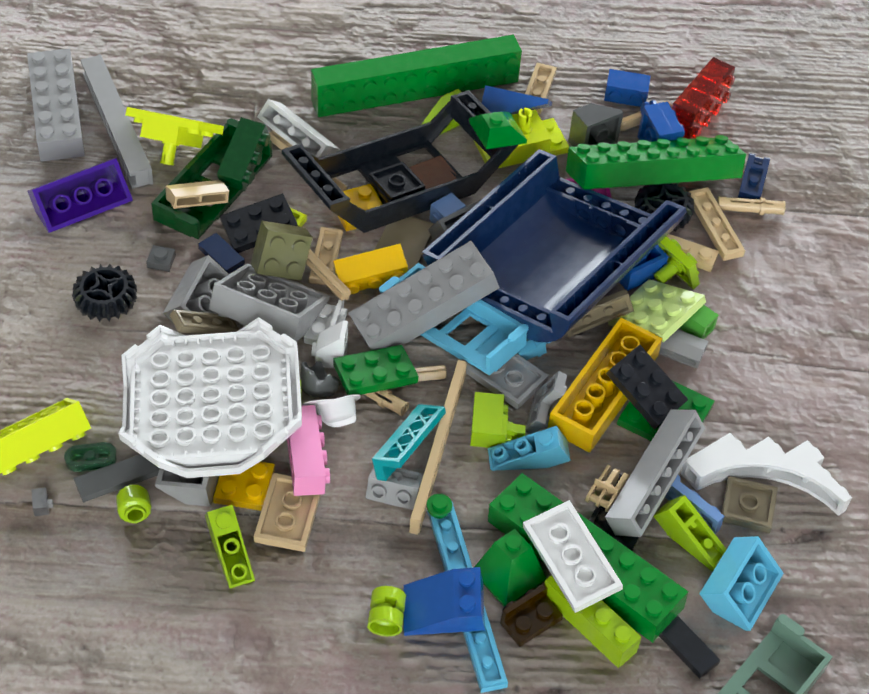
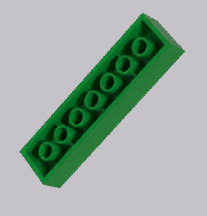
M716 135L714 138L698 136L696 139L682 137L677 138V140L658 139L652 142L639 140L636 143L620 141L618 144H608L602 142L598 143V145L590 146L578 144L568 149L566 172L584 190L742 178L746 153L724 135Z
M521 473L489 504L488 522L505 535L516 529L532 546L536 557L544 563L524 530L523 522L564 502ZM579 514L623 584L622 590L602 599V601L630 627L653 643L684 609L689 591Z

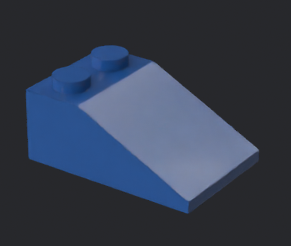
M486 85L482 98V104L491 113L503 111L510 112L512 115L517 114L521 108L524 112V108L538 110L552 106V101L549 99Z
M480 567L451 569L404 585V593L406 594L404 636L485 631L484 589Z

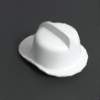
M348 395L336 399L304 402L301 406L315 405L318 414L321 415L322 422L331 427H342L356 422L355 401L360 399L361 396Z

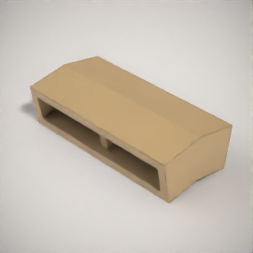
M220 180L166 186V200L171 203L174 209L228 203L229 190Z

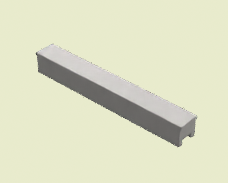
M101 54L81 59V64L85 71L82 72L131 189L148 184L152 185V168L129 116H125V107Z

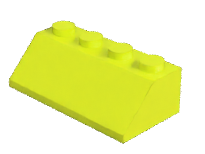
M65 398L1 429L0 473L2 475L12 473L17 469L16 465L24 461L26 464L34 462L40 458L39 454L47 450L49 452L58 450L63 447L62 443L69 439L74 441L86 435L85 431L91 429V426L80 402Z

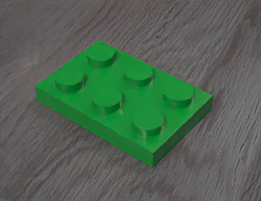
M403 345L333 358V366L347 395H363L418 383L419 376Z

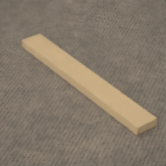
M457 361L444 405L446 414L439 421L410 518L409 533L418 535L421 531L427 510V500L433 490L466 377L467 363L465 361Z

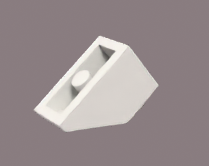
M343 320L319 332L318 341L313 342L311 356H315V363L316 361H321L324 367L334 368L333 358L347 355L348 321Z

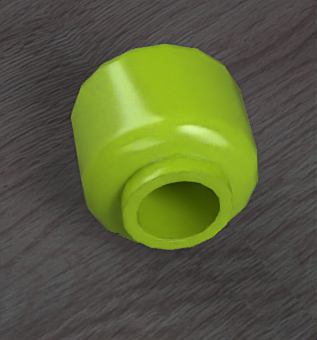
M128 485L118 492L116 496L117 512L123 521L138 523L150 515V495L143 486Z

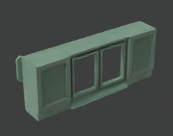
M781 614L775 620L768 635L718 694H751L743 686L757 669L790 694H807L825 672L833 656L804 636L805 630L802 626L787 615Z

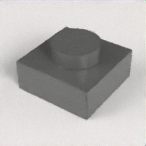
M153 245L146 261L147 268L170 272L176 256L175 249Z

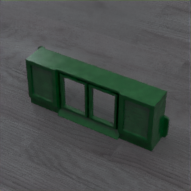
M232 118L228 119L224 125L223 135L215 134L168 185L213 181L202 176V174L212 163L221 165L239 121ZM271 140L263 148L262 160L254 169L253 180L255 175L272 158ZM229 187L228 203L213 204L212 207L203 205L174 209L171 203L166 200L165 188L151 203L153 220L184 235L199 239L243 191Z

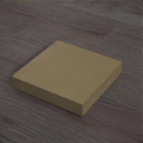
M728 476L721 514L724 515L723 522L770 533L778 487Z

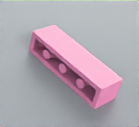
M315 405L302 406V426L287 438L294 496L325 494V484H330V470L324 466L327 465V451L322 450L325 444L324 432H319V430H322L321 415H317Z

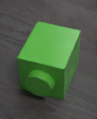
M703 305L680 329L705 339L715 329L719 315Z

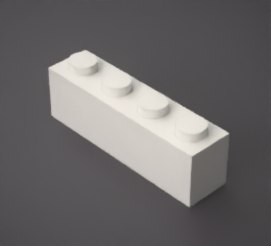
M268 99L257 118L292 146L302 143L308 152L318 158L340 151L337 146L282 103Z

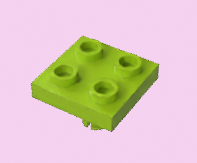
M666 236L659 243V247L668 255L667 264L653 274L655 279L665 284L677 274L694 290L700 284L696 259L690 253L685 254L675 239L670 240Z

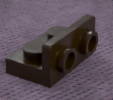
M545 585L537 589H530L523 598L517 602H509L502 610L500 624L519 647L562 620V613L546 596L548 588Z

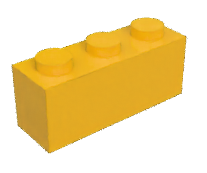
M401 244L333 260L335 275L351 290V294H356L368 288H379L394 276L400 278L408 271V265Z

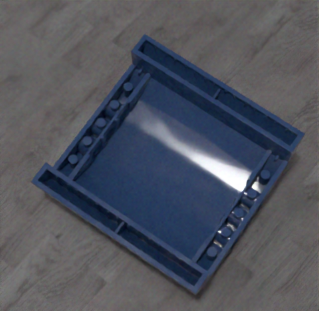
M539 149L422 251V256L429 266L469 241H472L493 271L499 285V289L481 300L518 322L528 325L527 339L548 343L562 338L682 221L686 214V207L666 200L655 212L650 214L591 189L584 190L580 185L559 176L557 156Z

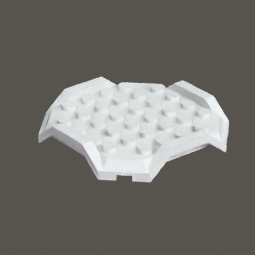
M259 317L237 332L186 336L159 325L146 335L147 340L141 345L137 346L135 344L121 355L124 391L122 427L118 433L119 438L161 469L186 478L241 474L264 460L302 426L297 342L284 333L282 335L272 330V325Z

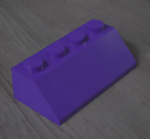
M117 158L27 191L35 212L48 233L133 201Z

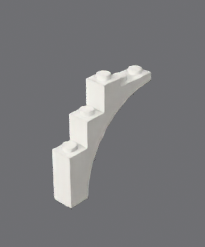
M729 433L687 458L681 471V475L696 491L713 483L725 481L728 476L769 479L789 484L822 501L838 516L846 511L852 499L848 491L840 486L831 477V474L821 466L824 457L808 440L785 454L782 448L770 437L765 438L746 450L741 441Z

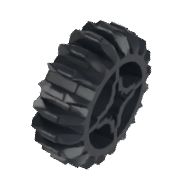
M678 183L644 185L643 188L639 189L635 197V208L652 214L668 200L686 207L684 218L673 230L676 232L679 228H684L686 224H689L694 213V199L691 198V192H686V187H679Z
M100 264L99 268L95 269L91 266L89 272L83 271L82 276L77 277L76 283L73 284L72 297L77 310H80L83 316L88 315L90 320L97 317L99 322L106 318L110 322L112 317L119 319L120 314L127 315L128 309H133L134 302L137 299V285L133 276L129 275L127 270H122L120 266L113 268L111 264L107 267H103Z

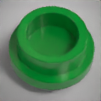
M434 494L427 500V510L434 518H445L452 511V501L444 494Z

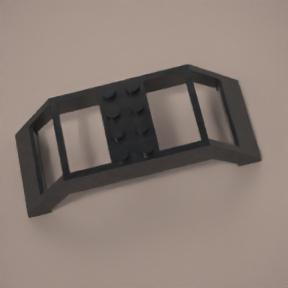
M468 90L452 95L450 101L428 123L320 158L308 152L302 143L282 149L281 154L329 210L363 233L428 211L433 202L451 192L458 199L475 194L518 145L485 149L471 126L469 118L491 112ZM454 119L491 158L478 172L464 177L444 158L456 173L454 174L451 171L457 179L426 189L420 179L397 157L425 148L434 158L440 155L443 157L432 143ZM358 170L387 203L365 211L352 204L350 198L344 194L332 178Z

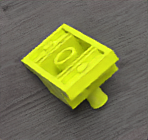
M131 107L126 109L125 116L134 117L133 122L142 123L140 137L159 140L164 144L160 161L162 164L174 166L176 148L179 145L201 148L203 136L213 137L214 133L223 135L224 126Z
M521 108L517 114H512V117L526 137L527 143L519 144L499 168L524 163L539 149L555 156L568 153L569 145L555 119L541 120L537 111L529 108H524V112ZM475 142L486 163L491 157Z

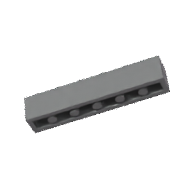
M696 410L669 411L605 516L615 535L641 537L705 429Z

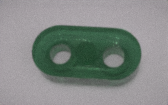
M99 442L71 446L66 450L64 459L69 470L80 472L97 470L114 464L117 460L116 449L112 444Z

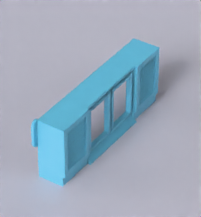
M417 263L400 278L396 276L390 278L379 287V292L383 293L424 269L425 266ZM480 299L463 309L459 315L441 330L433 327L421 334V336L490 376L526 346L529 327ZM469 316L487 326L467 345H463L448 336L450 332Z

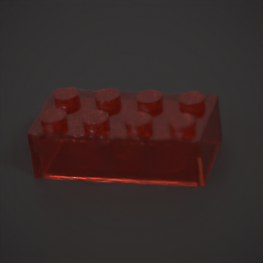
M713 57L673 103L672 110L676 112L679 123L684 127L685 135L682 138L696 139L700 135L702 128L709 125L712 116L719 113L722 104H726L731 97L729 90L735 81V76H733L734 66Z

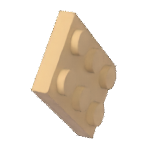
M273 473L254 534V542L305 552L321 495L294 496L292 477Z

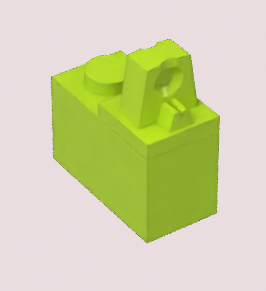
M475 392L470 446L490 448L525 436V425L508 421V405L504 404V394Z

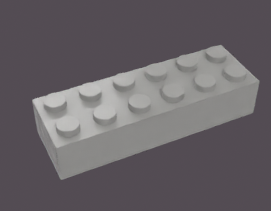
M58 49L27 53L40 161L84 157L85 152L71 50Z
M469 241L349 312V315L370 351L404 345L499 289V285L489 265L473 242Z

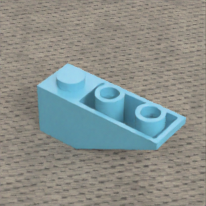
M557 426L488 448L490 469L492 471L543 469L571 461L568 441Z

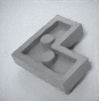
M558 371L535 393L526 424V432L533 434L547 426L550 417L548 416L549 409L554 401L558 398L561 399L566 392V374Z

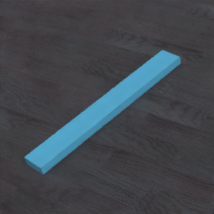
M453 502L452 511L442 519L432 517L427 510L444 570L473 568ZM485 606V631L463 632L481 693L508 687V681Z

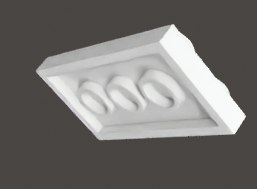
M570 500L523 522L524 530L574 613L623 589V584Z

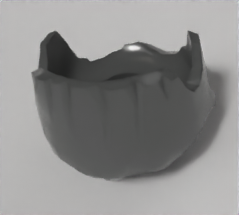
M316 361L312 367H309L307 362L301 363L300 380L302 391L311 397L321 398L330 397L339 389L341 385L339 379L331 376V374L327 375L321 361Z

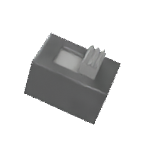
M46 487L31 489L34 516L49 515V508L54 506L53 500H48Z

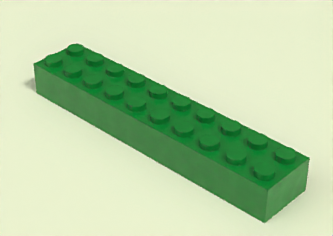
M513 34L311 69V101L319 118L443 96L457 89L465 92L485 88V85L493 87L516 83L519 79L522 50Z

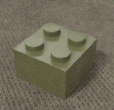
M261 221L251 265L257 274L301 281L313 237L304 227Z

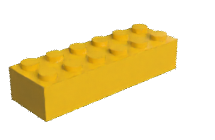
M620 317L567 389L564 396H562L551 411L548 428L557 426L568 442L590 453L628 400L605 373L639 345L655 361L659 355L663 338Z

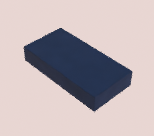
M217 233L198 243V249L206 256L209 255L228 274L245 265V259Z

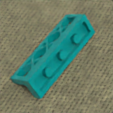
M417 405L372 458L377 480L386 481L396 468L403 466L446 414L445 407Z

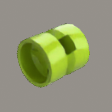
M379 586L372 591L371 610L369 611L367 625L369 631L376 635L387 637L396 636L402 632L403 612L406 601L404 591L393 586Z

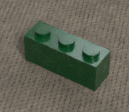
M241 117L217 172L218 179L226 186L245 191L248 184L252 183L254 169L256 165L260 164L263 148L270 141V134L266 124Z

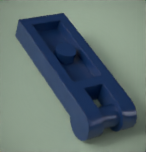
M749 153L738 198L760 200L769 167V157L764 156V158L755 157L756 154Z

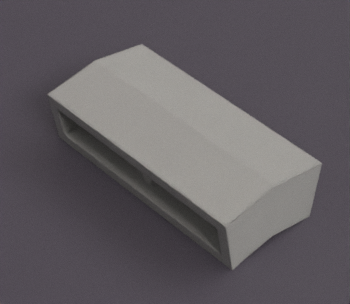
M677 330L665 342L661 343L659 354L697 369L706 351L708 341Z

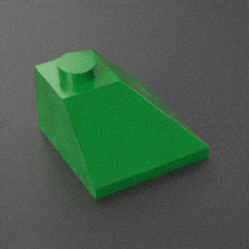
M493 112L469 118L471 126L485 149L527 143L526 137L510 112Z
M516 529L495 541L475 565V567H480L484 586L503 607L511 601H518L524 597L527 591L537 588L546 580L532 546Z

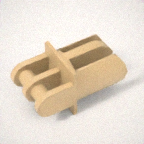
M610 465L606 466L599 479H595L585 499L588 503L590 501L596 503L595 506L598 508L599 506L606 508V512L610 510L629 478L628 474L623 473L618 481L620 470L615 468L610 474Z

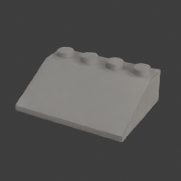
M247 263L214 284L209 310L216 312L221 317L234 319L243 326L248 325L259 317L272 325V330L280 335L284 333L297 342L309 330L329 301L330 296L286 278L257 274L252 265Z

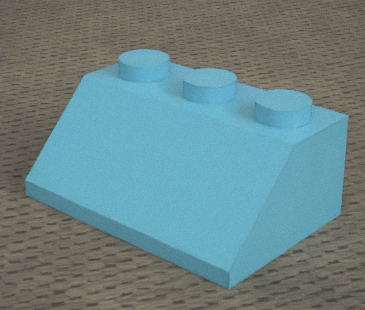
M758 536L734 537L699 594L713 613L745 631H751L784 573Z

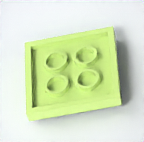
M648 279L630 296L634 311L621 316V318L663 338L662 342H665L706 303L705 295ZM620 317L608 321V325L614 326Z

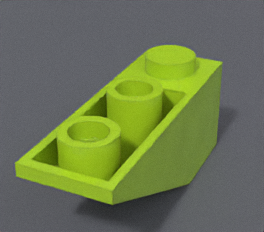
M233 505L207 512L204 516L229 589L255 581Z

